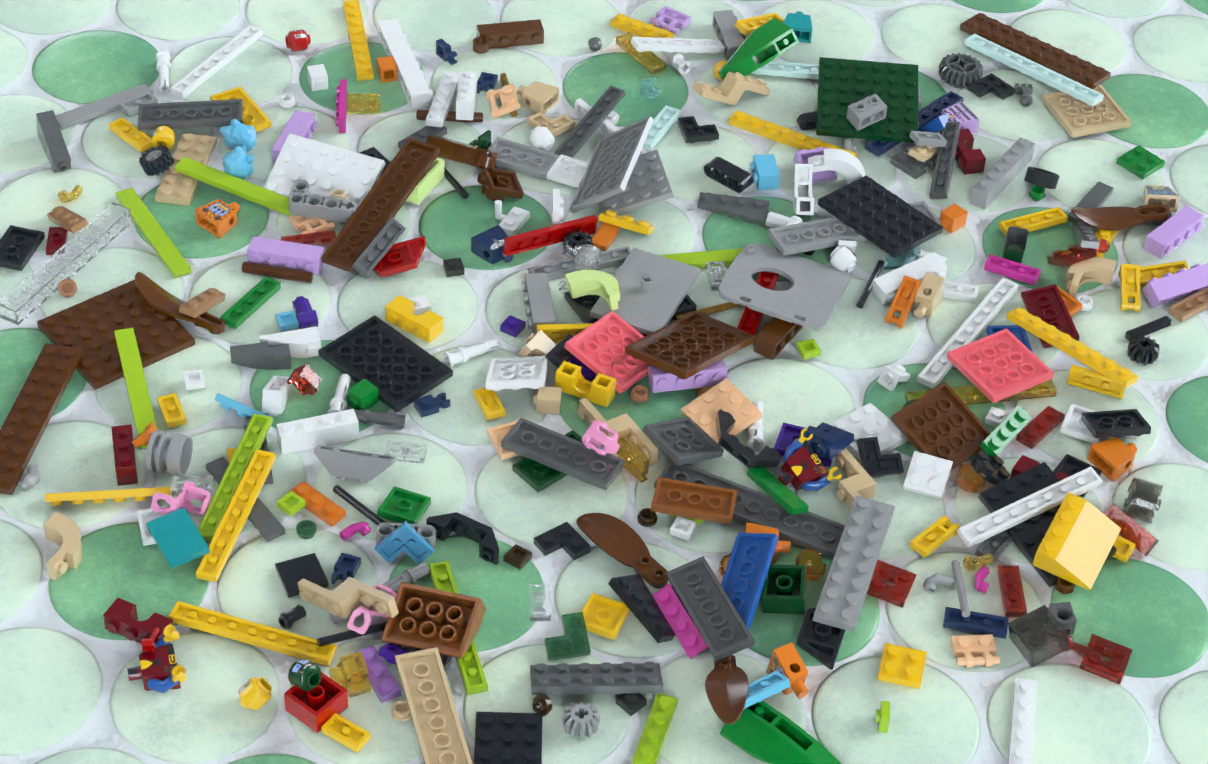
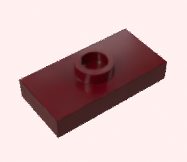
M49 227L46 255H65L68 230L62 227Z

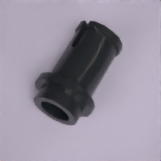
M297 605L287 613H281L278 622L282 628H291L293 623L306 616V611L303 606Z

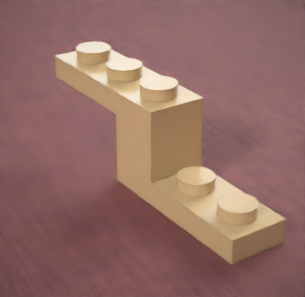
M728 72L720 87H712L705 82L702 84L695 82L692 87L702 97L734 106L745 89L767 96L771 91L766 86L767 83L761 79L755 80L751 76L745 77L738 72Z
M587 398L579 400L578 415L589 427L595 420L606 423L609 429L617 433L619 445L629 442L639 452L641 458L646 460L650 466L657 463L658 448L627 413L606 421ZM602 428V431L605 433V435L609 437L613 436L612 434H610Z
M845 448L835 457L836 466L847 477L839 481L837 497L847 506L850 512L855 496L867 499L874 498L877 483Z
M351 577L333 591L327 590L304 578L297 583L300 591L299 595L303 601L314 604L318 608L331 612L334 616L337 615L343 619L348 618L354 610L362 605L391 618H394L399 613L393 596Z

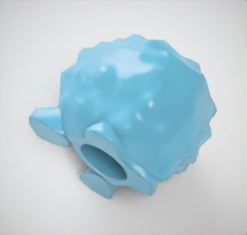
M232 119V125L220 128V132L225 139V145L230 150L244 145L246 150L250 151L256 145V130L251 125L242 124L238 120Z
M244 145L241 147L237 146L231 152H227L222 158L224 171L227 174L245 180L251 176V173H254L253 155L249 154L247 156V150Z

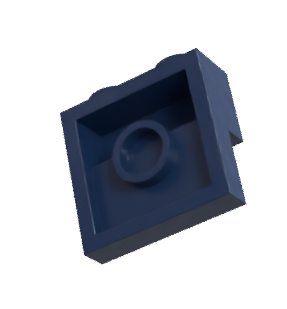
M824 422L817 427L809 426L808 430L803 434L805 438H808L813 433V438L809 441L805 440L803 443H808L816 455L832 460L854 441L853 433Z

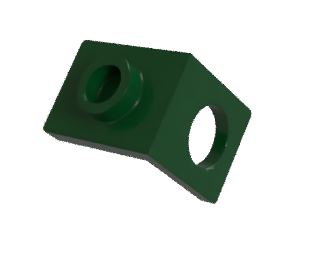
M487 130L478 137V140H473L469 145H478L479 148L488 150L492 145L491 131Z

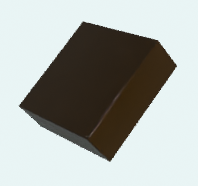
M515 544L504 555L503 561L521 570L531 560L532 552Z

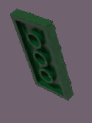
M573 430L565 434L569 438L582 442V437ZM526 457L512 465V471L537 492L544 490L567 476L565 473Z

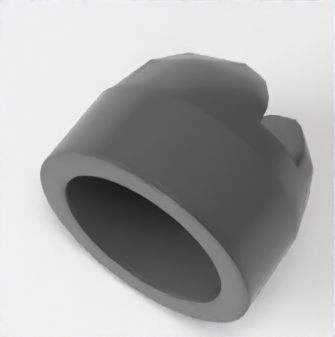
M593 37L588 41L589 48L592 51L596 52L601 49L602 43L600 38Z

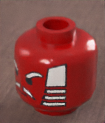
M303 29L289 31L288 35H286L285 42L287 48H290L292 52L307 50L308 44L311 43V38Z

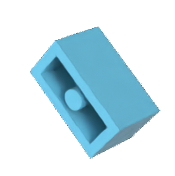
M774 154L753 155V162H750V172H753V183H756L757 189H778L780 174Z

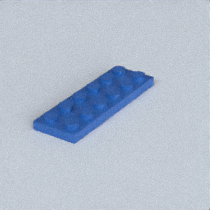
M738 533L721 583L748 630H750L778 542L776 534Z

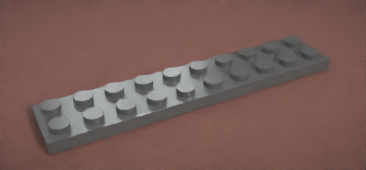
M672 459L659 475L661 478L738 490L733 520L743 524L748 522L777 528L779 530V538L834 559L845 525L809 511L807 513L791 515L772 497L689 464L678 466ZM657 480L654 482V488H656Z

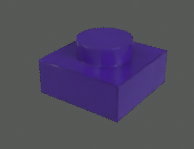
M511 315L500 325L501 332L515 338L526 328L525 321Z
M389 643L380 647L378 655L385 658L387 662L396 664L395 656L409 653V650L400 645Z

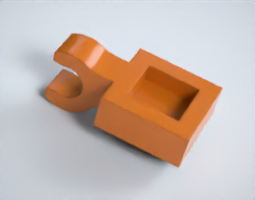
M154 422L146 426L145 430L132 441L136 448L142 444L144 446L148 445L152 433L157 430Z

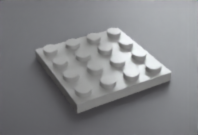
M658 150L639 155L624 192L601 201L604 212L612 210L617 212L616 215L674 197Z

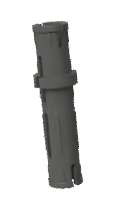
M354 409L358 421L365 425L373 423L403 428L405 426L406 415L369 411V409Z

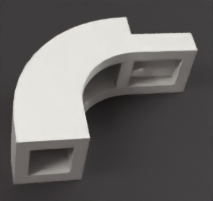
M824 149V155L808 157V164H813V172L837 171L846 178L847 184L866 176L861 162L854 155L843 150Z
M795 163L793 182V209L795 215H814V198L812 197L813 164Z

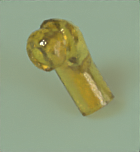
M76 185L70 193H67L66 190L60 191L58 197L64 203L77 200L83 188L80 185Z
M989 553L976 558L967 556L964 558L963 563L965 569L972 571L992 564L994 560L992 554Z

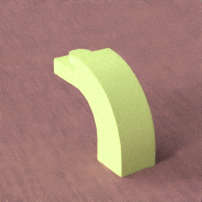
M580 270L565 274L567 289L572 299L585 295H598L607 301L611 311L619 309V285L612 275L598 270Z

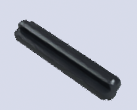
M1164 316L1126 331L1125 338L1130 341L1135 336H1146L1171 326L1172 319L1169 316Z

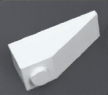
M316 327L260 336V343L268 342L269 347L289 345L290 355L295 358L303 359L319 356L318 350L321 349V340Z
M273 376L263 389L262 413H267L269 416L282 414L285 410L293 377Z

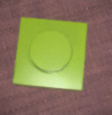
M814 339L796 342V349L803 360L821 355V349Z
M290 491L276 501L277 507L290 517L306 507V501L293 491Z
M881 701L880 709L875 711V722L878 723V732L887 733L890 721V702Z

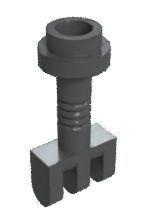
M1015 83V93L1022 94L1019 99L1020 104L1023 107H1029L1033 103V98L1030 95L1033 90L1032 84H1028V87L1025 84H1021V87H1019V83Z

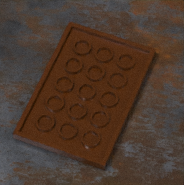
M694 311L625 347V354L632 356L634 359L644 361L650 366L660 368L664 372L676 375L680 379H688L754 343L755 335Z

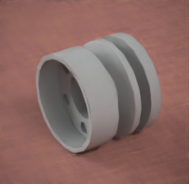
M155 430L147 446V470L164 473L167 469L169 475L184 477L189 469L192 457L193 442L191 436L176 433L172 437L170 432L163 433V431Z

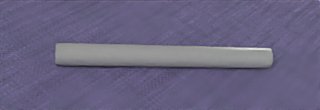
M953 560L951 564L961 613L963 617H969L970 609L960 562Z

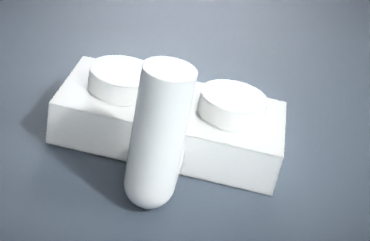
M496 200L495 218L501 221L499 226L507 235H515L529 219L530 211L514 206L505 215L502 214V201Z

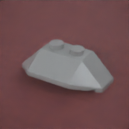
M321 445L315 447L313 452L330 475L337 476L339 480L353 478L359 483H368V481L373 480L397 460V457Z

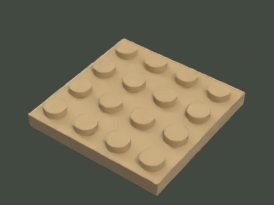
M1101 84L1093 90L1104 95L1103 101L1094 106L1087 105L1085 102L1060 91L1042 94L1041 100L1071 138L1131 127L1132 121Z

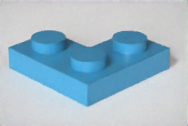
M406 521L375 546V550L388 563L405 551L419 565L434 552V548Z

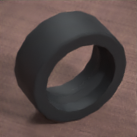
M1028 167L1024 180L1036 186L1056 189L1060 176L1041 168Z

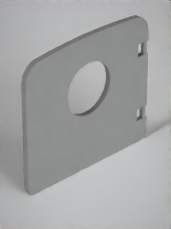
M752 243L748 244L730 265L720 284L718 294L724 300L734 304L746 306L749 309L802 325V327L814 331H822L848 286L851 275L845 271H840L794 254L783 256L776 248ZM761 271L774 272L789 279L793 287L785 291L770 290L758 285L751 276Z

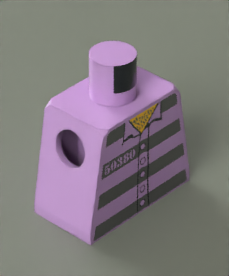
M963 102L942 110L941 115L949 114L947 122H960V129L969 128L971 134L977 133L979 118Z

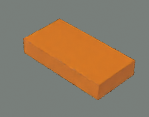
M603 222L592 238L593 248L607 251L620 232V227Z

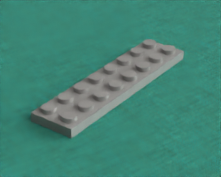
M855 496L816 607L813 621L854 632L894 514L895 506Z

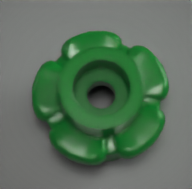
M1036 185L1032 186L1028 193L1034 201H1040L1046 196L1044 194L1045 189Z

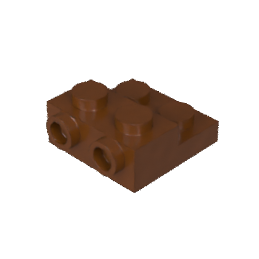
M484 167L478 175L477 181L482 184V194H486L487 199L492 201L501 200L503 202L505 196L522 199L524 195L515 172Z

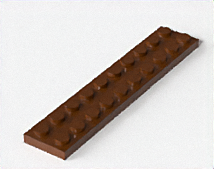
M978 13L960 24V30L971 35H979L1088 88L1094 89L1110 79L1111 72L1104 68L1093 65L1091 62L1082 60L1076 55H1071L1049 43L1040 41L1036 37L1029 36L1023 31H1018L1010 25H1005L983 13Z
M408 138L321 257L322 263L354 274L356 270L351 266L389 220L395 217L440 154V148Z
M45 343L0 430V494L13 495L83 355L82 348Z

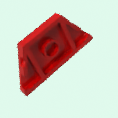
M425 236L393 244L372 271L383 278L416 269L427 243Z

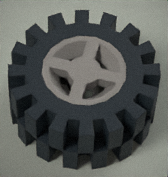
M156 146V148H151L150 151L147 150L146 154L143 153L139 163L148 176H154L155 174L157 176L160 172L164 173L165 169L168 170L169 166L173 165L174 159L166 146Z

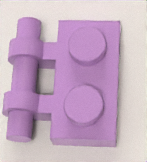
M664 6L656 13V18L652 17L650 19V23L654 24L655 27L666 29L677 35L680 29L685 28L691 23L692 17Z

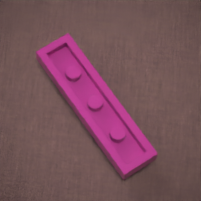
M340 79V86L336 87L335 125L339 126V133H346L347 79Z
M667 584L652 595L687 655L692 659L706 649L705 642L673 587Z

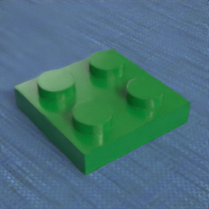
M1138 145L1118 157L1116 164L1139 178L1145 179L1164 167L1165 161Z
M394 486L378 508L377 516L398 523L406 521L408 524H418L431 504V497Z

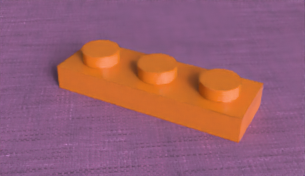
M304 481L290 490L306 501L305 509L331 527L346 517V510Z

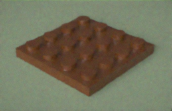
M946 382L932 389L890 418L918 452L953 461L951 471L976 455L980 450L982 451L983 449L979 445L991 434Z

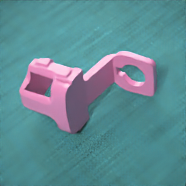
M598 420L591 424L582 437L585 447L593 449L599 455L605 456L607 453L614 455L620 448L617 442V433L609 429L606 423ZM602 428L610 434H612L613 436L609 437L605 435V433L602 431ZM601 445L604 447L602 451L598 449Z
M186 481L182 493L175 500L169 495L155 492L151 510L161 514H169L184 507L188 512L203 515L209 506L211 495L208 491L196 487L194 482ZM164 499L171 506L161 508L158 506L157 500ZM191 500L203 501L201 509L191 506Z
M378 583V585L373 587L378 590L383 589L387 591V594L393 596L394 599L396 598L397 593L385 585ZM359 606L351 614L347 627L364 635L371 624V615L382 616L386 619L389 616L380 614L370 607ZM364 613L365 623L362 627L358 628L355 626V619Z

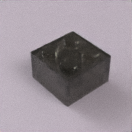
M1046 605L1008 623L1009 638L1031 667L1068 649V634Z

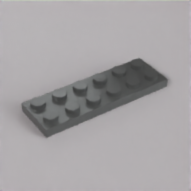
M242 99L139 104L138 131L155 130L160 126H167L171 129L232 125V119H236L243 124Z
M523 418L518 420L501 441L502 448L603 490L609 488L625 467V460L608 453L605 456L599 455L593 449L586 448L582 442Z
M704 556L666 572L667 579L716 662L755 645L754 638Z
M604 662L601 664L580 663L568 665L560 663L558 665H546L540 663L530 665L532 695L663 693L664 685L660 663L624 662L622 664H611Z

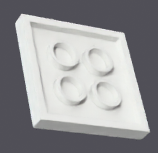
M546 355L492 358L485 383L486 390L501 391L502 389L519 390L529 387L531 389L544 387L549 360L546 358Z
M871 403L829 424L854 434V441L846 448L859 460L858 439L877 437L881 455L909 441L898 427Z

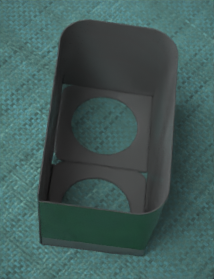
M1015 226L1008 228L1003 258L1018 263L1022 262L1029 234L1027 229ZM1015 244L1018 245L1021 248V250L1010 249L1008 247L1009 245Z

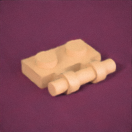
M295 215L289 216V222L297 232L301 231L300 237L302 239L306 237L312 238L315 237V234L327 233L330 229L335 228L333 221L328 222V220Z
M993 634L951 636L950 643L954 658H957V666L972 668L973 665L992 667L994 664H1000V656H996L997 648Z

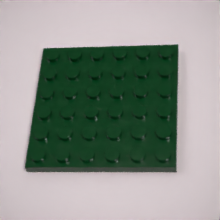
M819 57L816 135L914 143L909 135L911 131H918V65ZM877 94L887 105L886 118L857 130L846 118L848 106L863 100L865 97Z

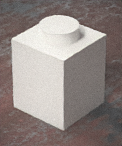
M324 64L307 66L308 82L311 90L328 89V75Z

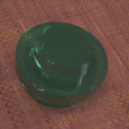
M303 520L296 526L297 534L303 539L312 538L317 531V525L310 520Z

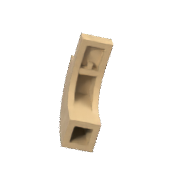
M1093 257L1085 258L1072 264L1068 269L1064 284L1067 286L1066 290H1069V295L1075 298L1079 287L1086 282H1099L1111 285L1117 261Z
M55 511L43 526L45 538L61 546L46 563L49 578L56 581L61 574L66 572L68 567L74 570L78 567L82 559L83 548L80 531L75 522Z

